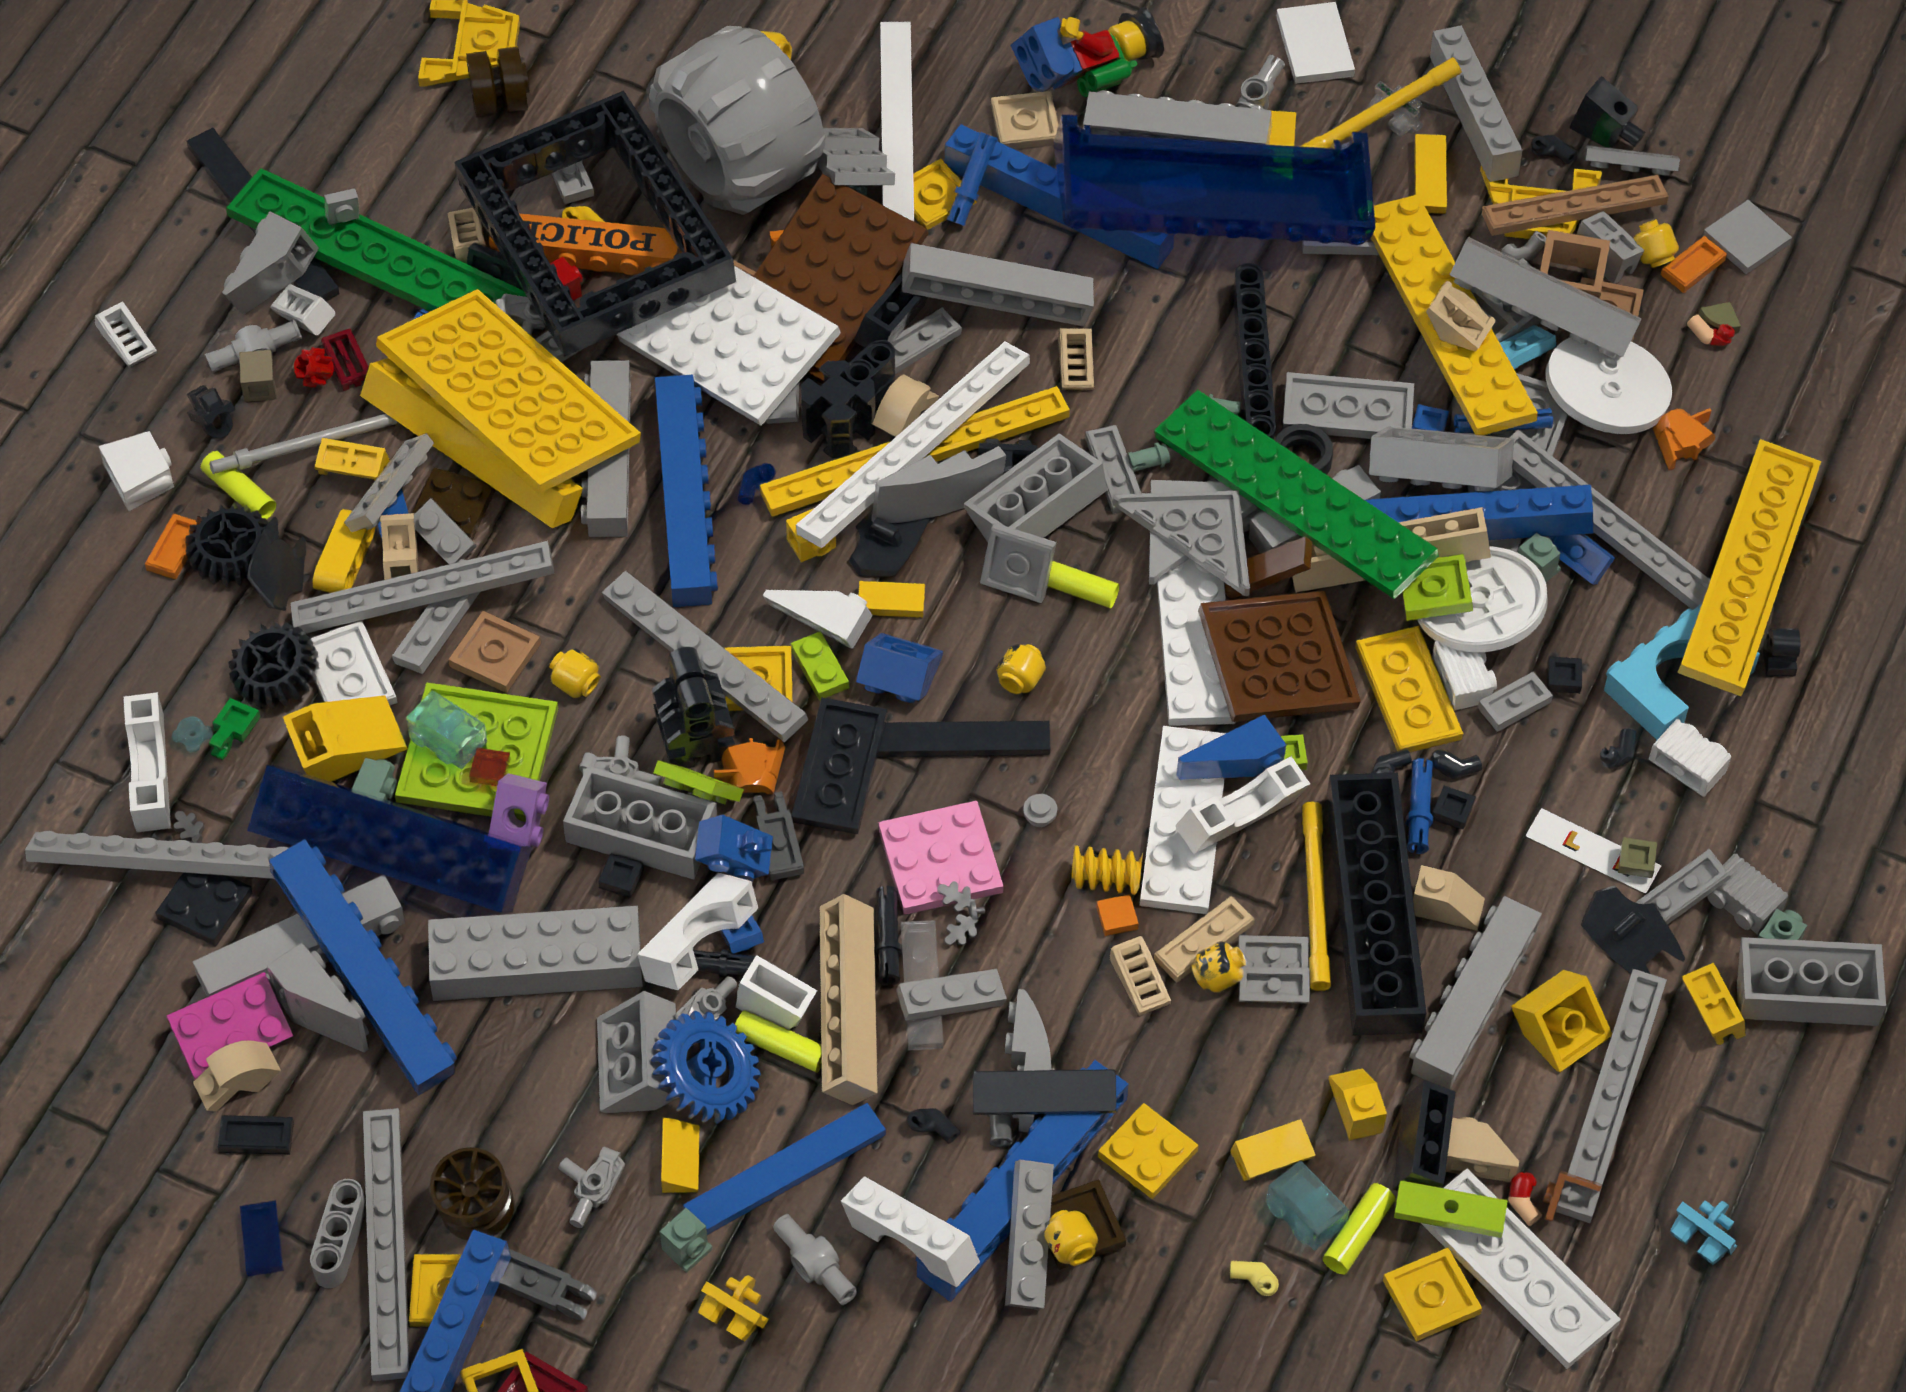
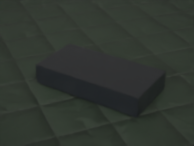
M221 1115L218 1151L219 1153L290 1155L294 1128L293 1117Z

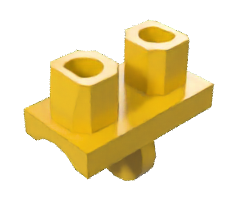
M750 1275L745 1276L741 1282L733 1277L728 1279L726 1287L734 1291L733 1296L707 1281L701 1289L706 1296L701 1303L698 1313L717 1324L726 1308H730L736 1314L726 1330L743 1341L749 1338L757 1326L764 1328L769 1320L743 1304L746 1300H749L756 1305L761 1299V1295L753 1290L756 1280Z

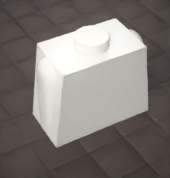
M150 431L99 446L103 464L128 512L174 488L169 468L172 466L169 455L165 448L159 450Z
M756 955L740 981L737 990L736 1008L742 1011L746 1010L790 1030L800 1023L817 990Z

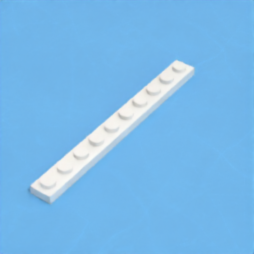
M1004 341L796 524L797 534L820 548L824 547L874 502L877 481L923 459L1030 364L1029 354Z

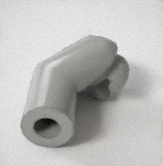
M1536 231L1525 246L1516 248L1515 244H1507L1501 252L1517 260L1523 258L1527 262L1532 261L1545 245L1546 236Z

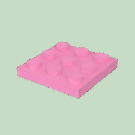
M977 801L878 822V830L895 887L898 889V898L903 915L947 906L942 903L945 896L939 894L937 888L940 884L950 887L953 881L958 883V892L962 893L964 887H970L971 899L1003 893V883ZM953 901L948 905L956 904L957 902Z

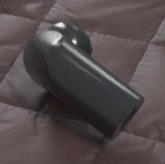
M1629 728L1622 729L1619 735L1618 746H1610L1609 750L1604 747L1601 750L1600 759L1603 766L1609 769H1616L1632 761L1635 752L1636 731Z

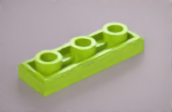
M1400 1180L1394 1218L1502 1238L1508 1200ZM1451 1209L1455 1213H1449L1446 1210Z

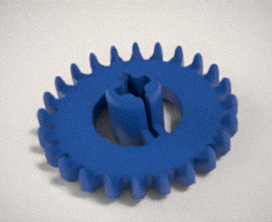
M693 1011L690 1016L681 1014L677 1020H670L667 1023L666 1028L662 1029L658 1034L659 1038L664 1039L658 1040L653 1045V1049H660L661 1052L656 1053L651 1058V1061H658L663 1064L653 1071V1075L660 1074L666 1077L658 1085V1089L671 1087L672 1090L666 1097V1101L679 1097L680 1102L676 1111H680L685 1106L690 1105L688 1118H693L701 1110L703 1115L701 1121L703 1123L707 1122L713 1113L715 1115V1123L721 1122L725 1114L726 1119L731 1120L737 1113H743L747 1109V1104L754 1101V1092L759 1089V1083L756 1079L761 1076V1072L753 1067L759 1063V1059L750 1054L754 1046L752 1044H745L746 1034L744 1032L737 1034V1026L734 1023L727 1026L726 1019L723 1016L715 1020L711 1012H706L703 1016L698 1011ZM700 1043V1052L687 1062L688 1049L691 1045ZM726 1057L730 1069L729 1079L724 1086L716 1088V1079L726 1069Z

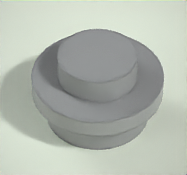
M1036 794L1025 801L1023 813L1027 821L1033 826L1045 827L1056 818L1057 804L1048 795Z

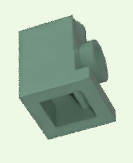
M1536 533L1519 546L1518 553L1537 566L1545 582L1560 572L1561 567L1558 566L1561 553L1549 538Z
M365 758L351 790L355 809L387 817L389 812L387 798L391 799L397 786V780L393 777L395 766L391 762L383 759L373 760Z
M1776 909L1763 931L1758 935V938L1802 940L1807 925L1802 923L1803 919L1798 913L1792 910L1782 912Z
M687 1208L660 1230L662 1250L686 1273L713 1250V1246L707 1240L706 1225Z

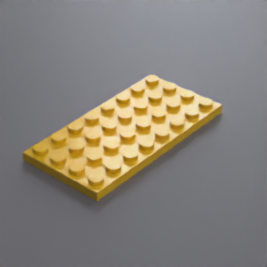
M479 289L377 337L376 347L538 494L640 443L641 432Z

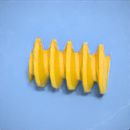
M1075 845L1071 879L1075 880L1077 889H1081L1085 880H1088L1090 890L1093 891L1096 889L1099 881H1101L1104 892H1108L1112 884L1115 883L1118 893H1123L1126 884H1129L1131 894L1136 895L1140 887L1143 853L1139 861L1135 860L1133 851H1129L1125 860H1122L1119 849H1115L1112 857L1108 858L1106 848H1102L1098 857H1095L1093 848L1088 846L1083 856L1080 853L1079 846Z

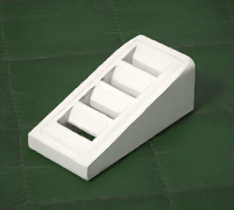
M291 284L283 290L270 307L275 313L287 320H295L297 326L314 335H319L335 316L334 309L323 298Z
M123 301L95 315L96 327L128 367L157 353V350ZM119 321H122L124 323L114 329H112L111 327ZM129 329V333L118 338L117 334ZM134 337L137 339V341L127 346L123 345L124 342ZM141 345L144 348L143 351L133 356L129 354L130 351Z

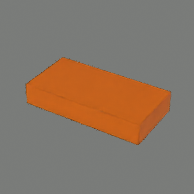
M1703 236L1664 266L1661 276L1682 293H1685L1726 260L1727 253Z
M173 513L145 562L147 571L177 579L188 560L185 540L186 536L190 535V525H197L196 520Z

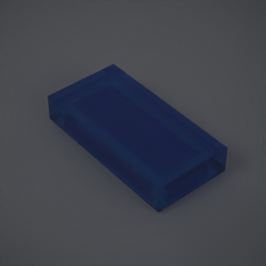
M276 1200L240 1206L247 1276L284 1271Z

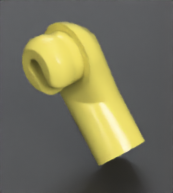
M1231 1261L1230 1279L1248 1280L1264 1296H1271L1278 1290V1279L1266 1264L1262 1262Z

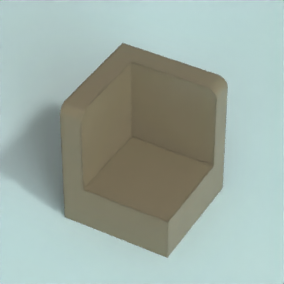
M271 350L239 352L240 381L244 401L277 399Z

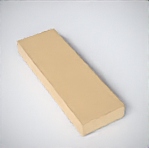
M1230 896L1154 954V960L1177 983L1192 972V965L1195 964V957L1199 951L1219 941L1229 944L1253 926L1255 919Z

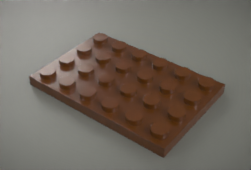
M824 174L821 175L753 276L839 327L840 335L806 373L807 376L824 384V374L819 371V368L827 361H842L846 359L856 344L854 339L864 315L902 273L904 259L910 243L922 245L929 234L927 228L845 185H834L831 178Z

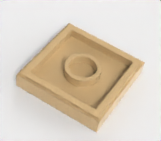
M1051 91L991 98V108L1000 143L1013 149L1061 144V134Z

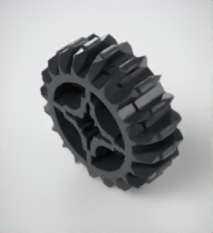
M233 503L230 509H225L220 504L219 511L213 512L208 509L207 517L197 516V525H190V535H187L185 540L187 559L190 560L192 569H194V572L199 573L202 580L209 578L213 585L222 580L226 587L230 581H236L240 586L242 579L247 578L252 555L268 521L266 518H262L258 510L251 512L247 505L239 510L235 503ZM228 540H231L232 550L229 549Z
M273 621L269 629L261 624L260 631L257 633L249 630V638L247 640L239 639L241 648L232 650L234 659L228 662L231 670L229 673L230 680L235 685V690L239 695L243 696L246 702L250 704L255 703L261 709L267 704L269 708L275 710L278 702L287 707L288 700L291 698L300 701L299 692L302 690L310 692L307 682L317 681L314 671L320 669L319 662L317 661L319 657L318 651L313 646V641L298 626L293 628L287 622L281 627L279 623Z

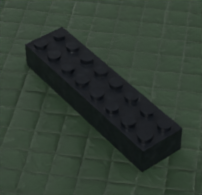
M1398 772L1330 775L1326 797L1352 1036L1422 1033L1427 1012Z

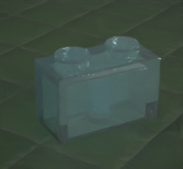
M433 690L406 717L409 737L415 744L420 747H428L435 752L441 761L446 764L452 763L460 769H463L488 742L483 722Z
M1301 1160L1268 1186L1266 1201L1270 1211L1277 1218H1283L1291 1226L1294 1236L1301 1243H1307L1314 1251L1337 1234L1348 1220L1349 1209Z

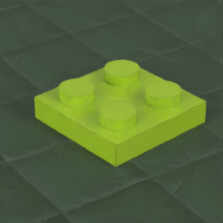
M1464 554L1437 558L1402 592L1407 621L1473 611Z
M659 760L653 772L665 777L663 784L692 792L695 796L721 804H726L727 799L740 802L744 791L742 788L691 769Z

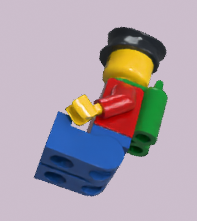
M1140 8L1136 14L1122 13L1118 24L1111 26L1108 30L1090 34L1085 30L1079 31V19L1073 17L1063 18L1061 23L1059 17L1032 26L1023 36L1010 45L1031 88L1044 92L1051 87L1055 90L1077 81L1078 90L1085 98L1088 97L1089 92L1110 89L1120 85L1124 79L1129 78L1132 70L1137 65L1135 59L1160 58L1164 53V42L1154 17L1146 8ZM1060 31L1063 37L1076 38V40L1063 44L1058 32Z

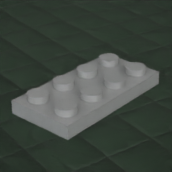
M1287 372L1282 430L1295 424H1309L1320 428L1327 435L1371 439V436L1388 426L1412 429L1414 383Z

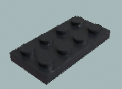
M821 697L791 816L793 823L859 834L888 716L887 709Z

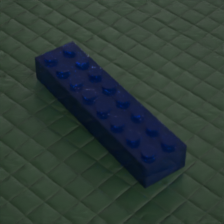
M274 765L266 766L247 829L249 832L293 846L305 839L311 849L316 846L324 856L500 913L513 912L532 846Z

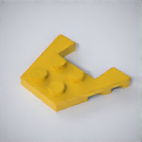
M431 0V18L460 19L454 58H421L418 76L419 86L425 87L469 78L466 53L486 51L489 55L491 66H497V50L517 46L520 28L519 15L485 4L483 7L468 3V0Z
M1482 165L1480 168L1493 204L1565 192L1564 190L1509 185L1508 179L1489 182ZM1574 169L1572 190L1598 186L1601 181L1602 171ZM1580 220L1505 233V237L1530 239L1534 232L1538 231L1547 238L1548 230L1573 234Z

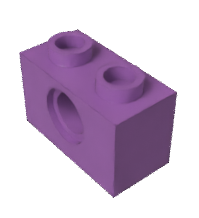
M510 773L498 781L487 846L526 856L535 847L540 845L543 837V827L539 826L541 814H545L549 804V795L545 794L546 782ZM515 808L524 812L526 822L516 818Z

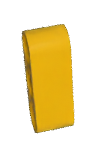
M342 509L314 571L313 588L329 593L352 588L373 539L376 526L369 530L363 528L351 532L344 522L352 511Z

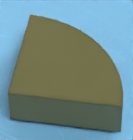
M1730 302L1700 308L1699 316L1708 326L1711 324L1719 328L1722 324H1728L1734 329L1735 333L1740 332L1741 325Z

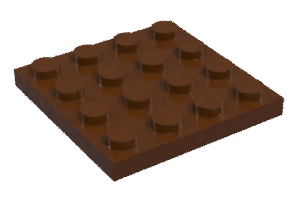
M1325 591L1200 604L1198 613L1232 722L1254 720L1262 715H1265L1267 718L1358 709L1361 700Z

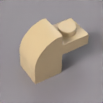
M903 374L887 390L872 424L896 437L920 416L921 411L927 410L932 406L939 396L931 392V388L927 384Z
M414 513L381 515L384 580L418 572Z
M249 1040L239 1041L224 1046L207 1057L206 1061L209 1067L193 1084L206 1110L217 1112L237 1091L259 1092L281 1070L267 1043Z

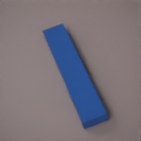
M866 1103L683 1204V1208H687L706 1225L708 1235L884 1137L886 1129L869 1104Z

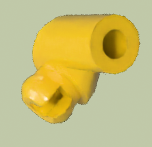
M586 206L567 207L562 212V218L605 222L591 208Z

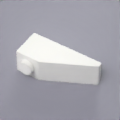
M766 590L763 594V597L770 606L817 631H821L823 634L851 649L854 648L873 616L866 606L867 601L854 593H850L847 596L839 591Z

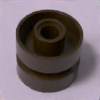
M518 46L498 49L497 66L495 67L491 66L489 55L486 51L466 53L476 118L496 115L497 97H502L508 113L528 110L526 93H530L525 62L521 63Z
M461 1148L447 1154L434 1168L430 1179L431 1196L442 1222L453 1235L469 1240L472 1231L476 1230L490 1236H495L507 1226L514 1212L515 1200L503 1166L493 1154L480 1148Z

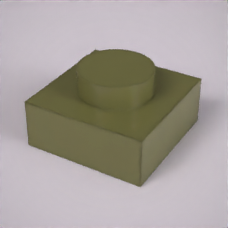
M1623 837L1618 873L1652 878L1655 868L1657 842Z

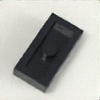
M473 243L468 248L467 265L523 290L499 251L477 243Z

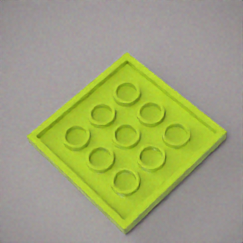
M426 682L396 789V802L492 817L498 781L506 774L510 773L540 781L558 713V702ZM515 808L516 818L526 822L524 812Z

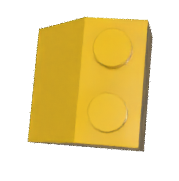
M1562 970L1511 1006L1523 1035L1558 1072L1563 1071L1612 1036L1611 1029L1589 979L1584 975Z

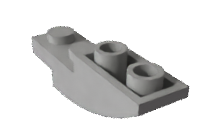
M1018 989L1017 1002H1010L1008 1023H1014V1033L1006 1034L1005 1054H1011V1067L1017 1068V1071L1052 1070L1050 1048L1042 1019L1026 990ZM1035 1114L1013 1115V1118H1019V1132H1028L1034 1122Z

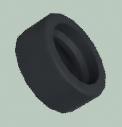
M1295 424L1285 427L1277 434L1275 441L1285 448L1294 445H1306L1319 452L1321 459L1316 464H1312V466L1328 475L1332 466L1333 444L1325 432L1309 424Z

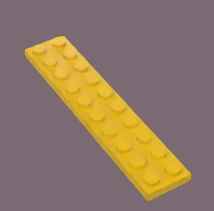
M1419 195L1360 209L1361 222L1365 224L1377 252L1474 434L1487 435L1537 421L1538 412L1492 328L1476 351L1440 340L1426 310L1442 285L1449 281L1452 283V287L1464 292L1476 303L1477 301L1471 290L1454 283L1455 278L1450 276L1455 261Z
M1762 439L1759 440L1678 670L1679 674L1742 696L1821 461Z

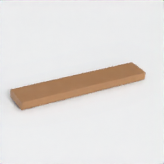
M1654 175L1487 205L1482 208V216L1491 235L1494 236L1587 219L1602 211L1609 215L1667 204L1669 196L1659 176Z

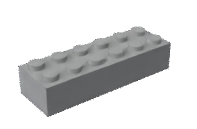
M638 906L428 920L429 981L433 1001L643 987L642 969L637 955L641 951Z

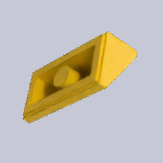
M663 1118L662 1193L698 1192L699 1125L672 1118Z

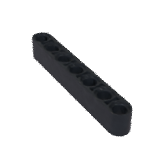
M1243 263L1235 271L1233 288L1243 420L1274 440L1276 421L1264 276L1262 269L1258 265Z

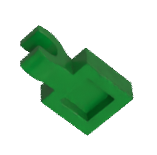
M230 698L213 721V728L217 732L209 741V745L214 747L211 755L224 760L231 749L234 739L244 742L260 719L259 710Z

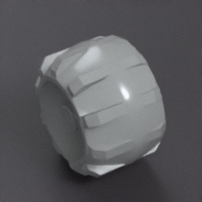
M726 26L713 35L696 42L688 50L656 68L654 82L651 85L649 94V108L655 113L658 126L657 135L662 146H666L676 163L679 174L686 183H691L702 193L704 201L713 207L742 215L749 213L774 196L789 190L797 182L812 174L825 147L822 121L813 95H811L806 83L789 57L764 33L757 29Z

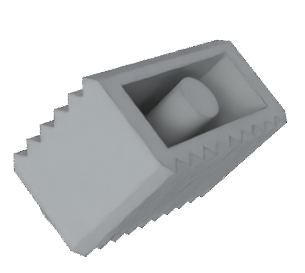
M1733 854L1723 864L1731 879L1710 893L1707 898L1716 908H1724L1731 913L1740 927L1745 930L1751 929L1759 935L1775 910L1783 911L1788 894L1781 887H1777L1776 883H1772L1770 879H1767L1765 875H1761L1760 871L1755 870L1753 866H1750L1738 854Z

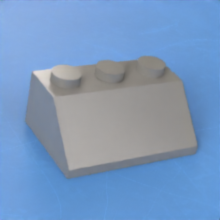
M643 991L597 1017L601 1112L618 1113L657 1110L679 1098L676 1097L666 1101V1097L672 1088L663 1087L658 1089V1085L666 1077L660 1074L653 1075V1071L663 1064L658 1061H651V1058L656 1053L661 1052L660 1049H653L655 1042L664 1039L658 1037L659 1032L666 1028L670 1020H676L675 1003Z

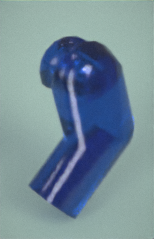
M763 463L747 470L742 476L737 500L745 505L752 504L755 491L760 488V485L772 481L775 477L776 470L774 466L770 463Z

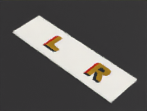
M1542 808L1526 834V837L1645 894L1662 866L1655 863L1652 878L1618 873L1620 845Z

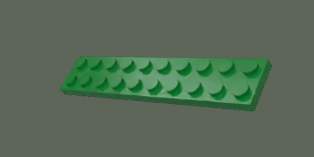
M262 168L257 171L226 207L228 217L255 230L260 221L266 219L269 212L302 227L319 247L314 256L315 258L429 312L477 289L494 304L504 294L527 297L523 290L359 214L357 219L329 225L325 213L324 197Z
M1198 389L1154 429L1156 439L1233 491L1238 490L1239 495L1301 537L1306 536L1312 541L1313 545L1393 599L1400 595L1439 557L1438 548Z

